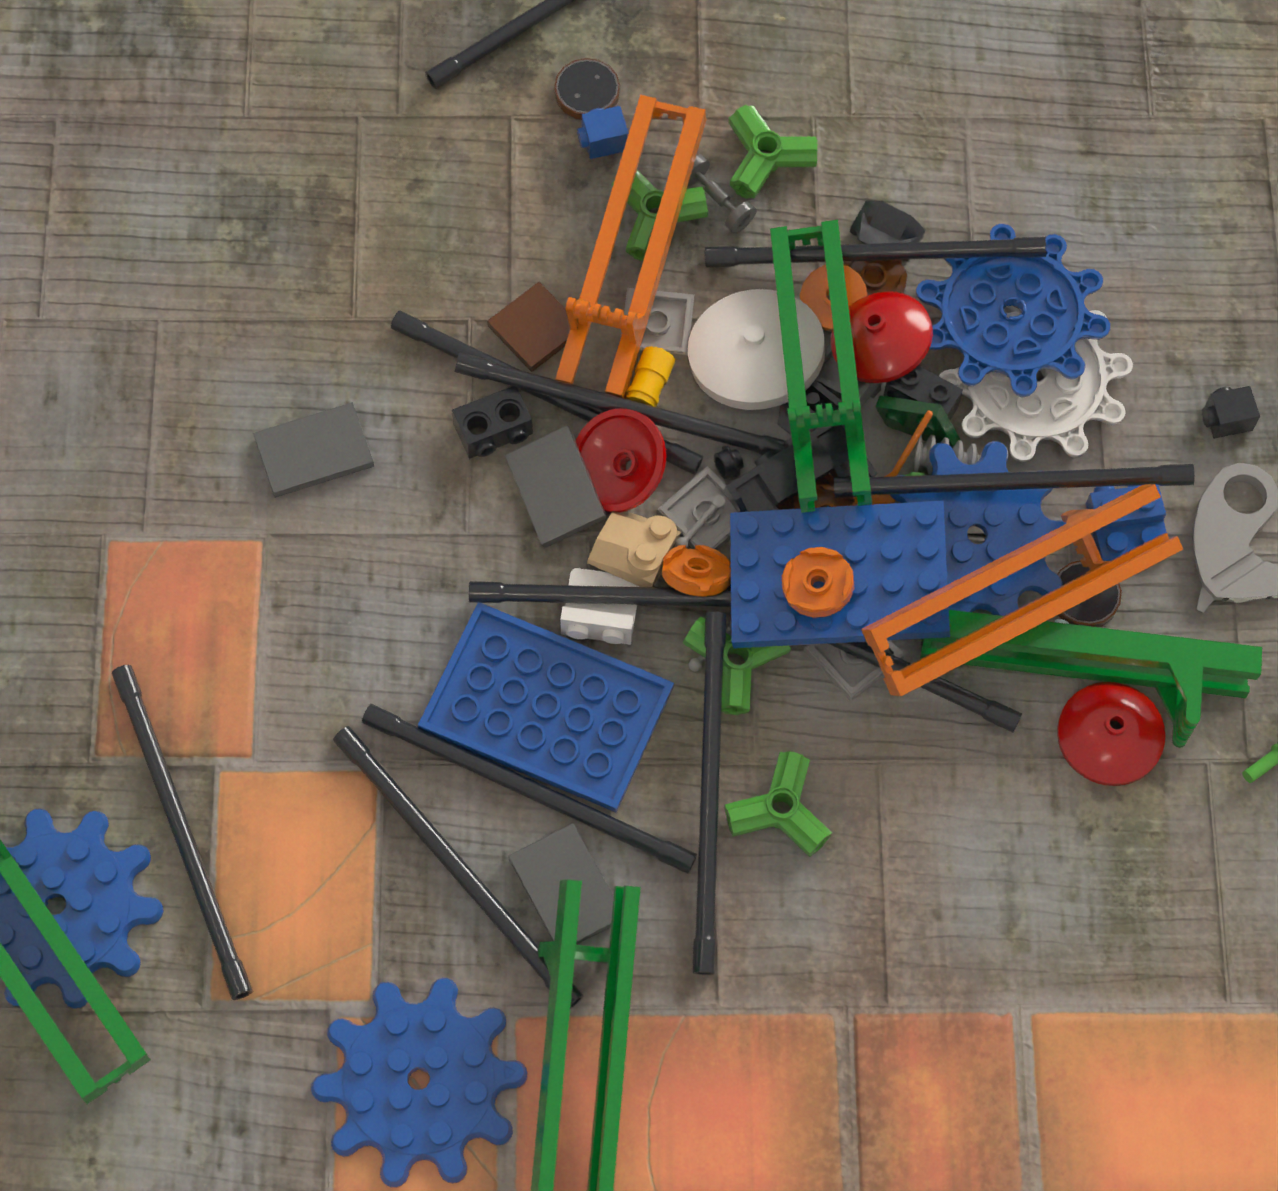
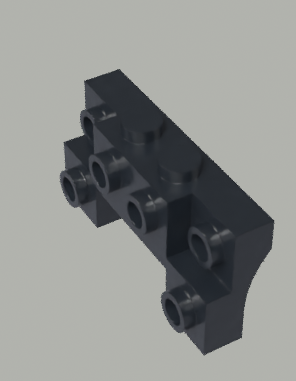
M845 425L821 427L810 432L815 482L828 474H831L833 478L851 476ZM792 437L783 443L785 449L774 455L772 450L765 453L754 461L757 467L725 486L723 491L737 512L779 510L777 508L779 505L798 494ZM867 458L869 477H875L878 473Z

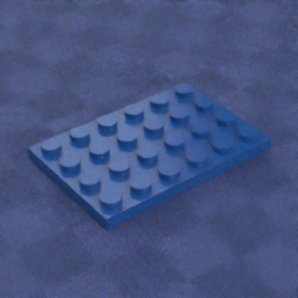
M944 501L815 508L813 512L801 513V509L730 513L731 632L733 648L866 642L861 631L862 628L948 585ZM825 547L836 550L850 564L853 570L854 591L850 601L840 611L828 617L812 618L799 614L789 606L783 594L782 574L786 564L792 557L794 559L800 555L801 551L808 548ZM818 581L812 586L814 588H821L825 583ZM949 606L886 639L906 640L950 637Z
M478 602L418 723V727L475 754L617 813L672 693L674 682Z

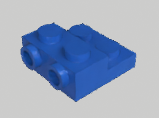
M1141 485L1115 489L1114 486L1096 487L1094 492L1089 494L1086 508L1096 509ZM1156 485L1158 492L1161 496L1159 485ZM1162 496L1093 532L1096 547L1103 561H1111L1159 535L1167 533L1164 524L1166 512Z

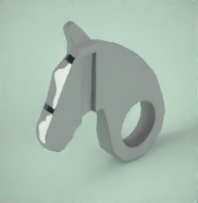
M1237 463L1223 468L1214 477L1199 501L1193 526V551L1199 578L1202 583L1196 609L1200 613H1204L1215 599L1235 603L1261 599H1278V564L1263 561L1249 547L1250 541L1273 517L1278 508V488L1272 476L1256 465ZM1234 482L1251 484L1260 492L1263 507L1252 514H1242L1234 511L1225 501L1223 490L1227 485Z

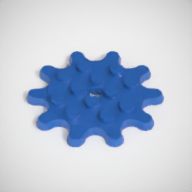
M1007 224L995 225L990 231V240L1016 238L1014 229ZM1056 234L1046 236V257L947 258L944 260L952 268V274L948 279L944 281L924 280L918 284L916 294L923 304L939 309L942 313L941 320L937 324L932 325L933 338L930 350L937 351L944 348H953L964 355V361L958 370V376L963 384L975 386L983 380L986 374L998 372L1010 379L1011 388L1017 396L1025 398L1035 392L1037 388L1036 374L1042 369L1056 370L1070 380L1076 379L1084 373L1085 362L1075 351V343L1081 339L1100 340L1108 335L1111 326L1105 316L1089 312L1084 304V299L1088 295L1095 293L1102 287V275L1094 269H1085L1080 272L1067 270L1061 261L1067 248L1064 238ZM1007 306H1016L1021 310L1022 314L1007 318V314L1003 309Z
M992 441L986 444L979 461L970 465L959 461L953 448L946 443H937L929 451V460L933 470L932 475L1008 472L1006 464L1008 450L999 441ZM1053 488L890 494L899 503L944 501L948 584L1067 523L1063 522V520H1050L1041 510L1042 500ZM973 526L980 528L984 535H986L984 543H972L967 536L968 529ZM1046 557L950 605L949 610L973 612L978 609H985L991 612L992 615L1005 616L1019 609L1018 599L1025 591H1035L1044 596L1061 587L1062 580L1049 569L1045 561Z
M34 809L30 811L25 818L26 837L24 841L18 846L6 847L46 907L49 899L52 900L56 897L65 898L66 907L64 911L52 916L93 974L101 968H109L122 977L133 976L138 972L141 961L138 954L128 945V933L137 925L155 924L162 918L164 912L163 906L158 899L140 896L133 889L135 876L146 869L151 862L149 850L141 844L132 845L119 852L108 849L105 845L104 837L108 830L109 822L105 814L100 811L87 813L82 818L77 829L68 833L59 832L55 829L51 815L46 810ZM0 873L1 944L33 991L42 984H55L60 988L62 998L67 1006L74 1009L85 1006L88 1001ZM6 986L4 992L6 1000L13 1006H19Z
M449 978L437 979L433 982L428 997L418 1004H411L405 1001L398 987L392 982H382L373 990L372 996L376 1006V1014L371 1022L366 1025H357L347 1019L338 1018L332 1021L327 1029L329 1041L342 1050L344 1063L337 1072L317 1076L312 1082L311 1092L316 1100L320 1102H336L346 1110L345 1123L333 1134L331 1146L335 1153L343 1157L354 1154L364 1146L376 1148L382 1155L380 1177L383 1183L389 1187L397 1188L402 1186L409 1176L411 1167L421 1160H428L434 1163L442 1179L446 1182L458 1183L467 1174V1163L463 1152L469 1141L475 1138H482L492 1144L503 1145L511 1139L513 1134L511 1122L497 1112L495 1100L502 1091L521 1087L527 1080V1069L519 1061L500 1060L492 1052L493 1040L505 1029V1014L500 1009L491 1007L483 1010L475 1017L461 1015L456 1008L458 988L453 980ZM417 1070L424 1071L430 1076L429 1084L421 1090L413 1089L408 1084L410 1075Z

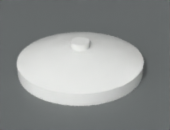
M754 289L731 294L711 305L696 321L688 341V358L691 372L699 387L719 403L738 409L761 410L789 402L777 291ZM795 297L806 390L815 381L823 366L825 340L821 323L815 313L805 303Z

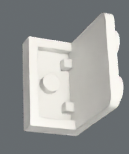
M581 568L573 569L569 579V585L640 587L608 572ZM565 603V607H562L560 619L561 635L575 639H593L611 644L622 643L631 645L637 605Z

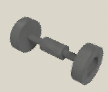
M697 155L688 186H692L700 181L706 187L705 191L720 207L725 206L731 212L725 221V226L732 233L740 232L753 220L757 209L748 201L735 207L729 201L730 196L715 181L710 182L704 176L710 167V162L703 155Z

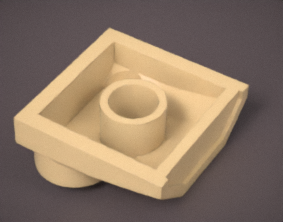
M627 511L612 512L595 541L587 563L637 586L654 587L662 573L663 557L669 550L675 548V541L680 537L681 532L677 531L675 523L665 516L645 518Z

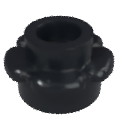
M723 446L722 451L714 454L715 466L723 479L732 476L738 478L740 476V469L744 467V463L737 449L731 450L730 447Z

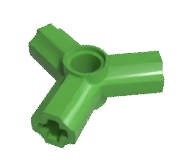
M744 105L736 109L735 113L729 117V125L748 151V154L730 180V187L736 191L737 195L745 199H755L771 172L775 171L778 167L817 166L816 137H780L776 132L770 131L753 105ZM762 150H769V151H771L772 153H768V154H767V153H763V152H761V151H762Z
M638 170L636 171L627 201L638 214L625 250L634 259L643 261L657 214H653L649 210L659 208L664 191L657 190ZM703 186L686 189L677 222L708 217Z
M700 616L689 630L683 644L705 658V619ZM726 633V645L723 655L722 712L730 715L749 713L751 671L790 653V645L733 648L732 636ZM738 654L743 657L745 663L736 665L729 660L728 655Z
M792 751L780 752L769 794L725 804L726 820L732 837L775 827L783 831L809 857L816 854L831 837L832 832L799 802L810 759ZM776 802H784L790 806L791 810L784 814L778 813L773 809L772 805Z

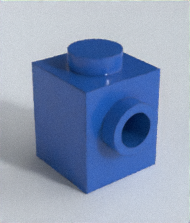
M620 106L607 109L596 108L582 114V128H577L580 147L587 148L590 159L623 152L629 134Z

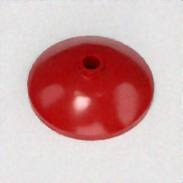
M877 292L867 295L849 306L858 381L884 383L896 380L915 369L927 355L933 338L932 322L927 310L915 298L899 292ZM833 329L831 334V351L837 363V354Z
M630 409L608 410L590 420L575 440L605 512L619 513L636 508L644 503L658 487L665 470L666 447L660 430L647 416ZM631 460V467L629 470H626V464Z
M1117 682L1095 683L1076 692L1065 704L1057 725L1059 747L1068 764L1084 778L1102 785H1127L1145 777L1158 763L1165 746V726L1157 707L1139 690ZM1110 722H1119L1121 725V729H1113L1110 726Z

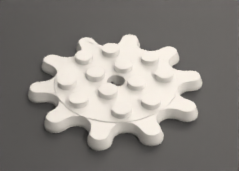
M1007 306L1003 309L1007 314V318L1022 314L1021 310L1014 306ZM1097 310L1089 311V312H1092V313H1094V314H1099V315L1105 316V314L1102 313L1101 311H1097ZM1081 339L1075 343V351L1085 362L1084 373L1080 377L1070 380L1056 370L1042 369L1040 372L1043 374L1044 379L1037 381L1035 392L1025 398L1017 396L1011 388L1010 379L998 372L986 374L983 380L975 386H966L962 383L958 376L959 368L945 370L939 377L963 389L962 395L968 397L973 403L972 411L965 416L962 422V429L968 437L973 439L979 438L990 430L1003 431L1010 437L1009 449L1012 458L1017 462H1026L1034 457L1036 446L1042 440H1053L1063 448L1068 456L1079 457L1088 449V440L1083 432V426L1087 421L1097 420L1108 425H1115L1121 422L1126 413L1125 407L1122 403L1109 396L1106 385L1110 380L1123 378L1130 374L1133 363L1123 353L1110 354L1102 351L1098 346L1097 340Z

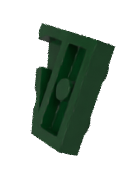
M879 396L875 408L886 426L913 436L925 413L930 410L933 415L922 432V440L927 441L930 435H935L937 444L941 443L946 437L949 439V444L952 448L958 440L961 441L942 405Z

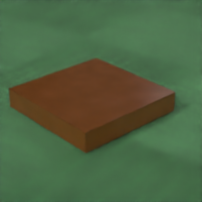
M537 282L487 320V326L531 372L565 347L570 331L566 309L540 282Z

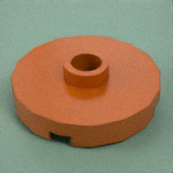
M822 265L812 271L803 282L800 300L815 313L822 329L832 332L831 303L827 299L829 295L826 265ZM843 265L849 307L852 303L868 294L867 287L859 273L849 266Z
M679 545L669 550L663 557L662 577L675 590L688 595L703 597L717 595L725 591L731 584L730 561L718 550L705 545H695V549H686V545Z
M825 547L805 549L794 559L792 557L785 566L782 574L783 594L789 606L799 614L812 618L828 617L840 611L850 601L854 591L853 570L850 564L836 550ZM818 581L825 583L821 588H814L812 586Z

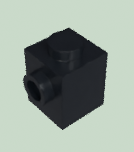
M1251 386L1236 389L1222 387L1210 394L1205 407L1202 408V418L1204 425L1207 428L1210 427L1213 439L1254 430L1260 414Z

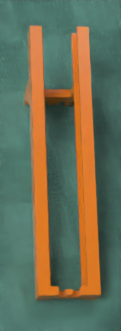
M640 95L580 298L576 300V298L568 297L566 313L570 331L555 380L569 384L574 383L591 322L621 329L622 333L605 393L621 398L626 397V390L631 381L705 128V109L693 106L688 108L658 102L657 98ZM663 113L668 114V119L677 120V116L682 117L683 128L628 315H624V311L618 308L611 312L610 306L604 305L602 308V305L597 304L651 120L652 118L661 119Z
M1141 485L1096 509L1067 511L1061 514L1063 522H1067L1065 525L862 628L861 631L868 646H871L885 676L883 679L890 695L901 697L1182 551L1183 547L1178 536L1169 539L1168 534L1163 533L1111 561H1103L1092 538V532L1160 498L1161 496L1156 485ZM1071 543L1074 546H1078L1075 549L1077 554L1084 555V558L1080 561L1083 567L1090 568L1086 574L899 671H893L891 666L894 663L891 657L885 654V650L889 648L886 638Z

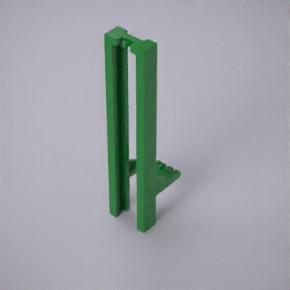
M838 220L823 221L821 226L787 230V226L770 228L789 401L788 418L794 449L801 513L815 511L814 501L817 500L810 429L845 425L853 496L857 495L858 506L872 504ZM817 238L818 245L824 246L842 402H838L839 410H833L831 403L825 404L826 409H822V404L816 405V413H810V408L806 402L790 250L796 248L795 241L802 240V246L811 245L810 239Z
M949 610L950 637L922 639L920 659L1003 616ZM1045 621L963 665L1154 687L1173 723L1172 743L1175 747L1181 748L1185 746L1200 721L1202 693L1246 698L1250 692L1248 679L1258 680L1261 675L1262 647Z
M0 839L1 875L127 1059L126 1062L95 1083L0 942L1 979L86 1104H89L106 1092L109 1085L119 1083L122 1076L127 1073L129 1075L151 1061V1059Z
M560 880L554 941L540 942L538 948V956L544 957L551 980L531 1191H553L575 960L607 964L587 1191H614L641 887L614 886L609 948L576 945L582 881Z

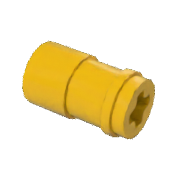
M645 347L636 366L632 383L626 390L625 399L657 407L663 386L667 384L674 367L675 358L663 348Z

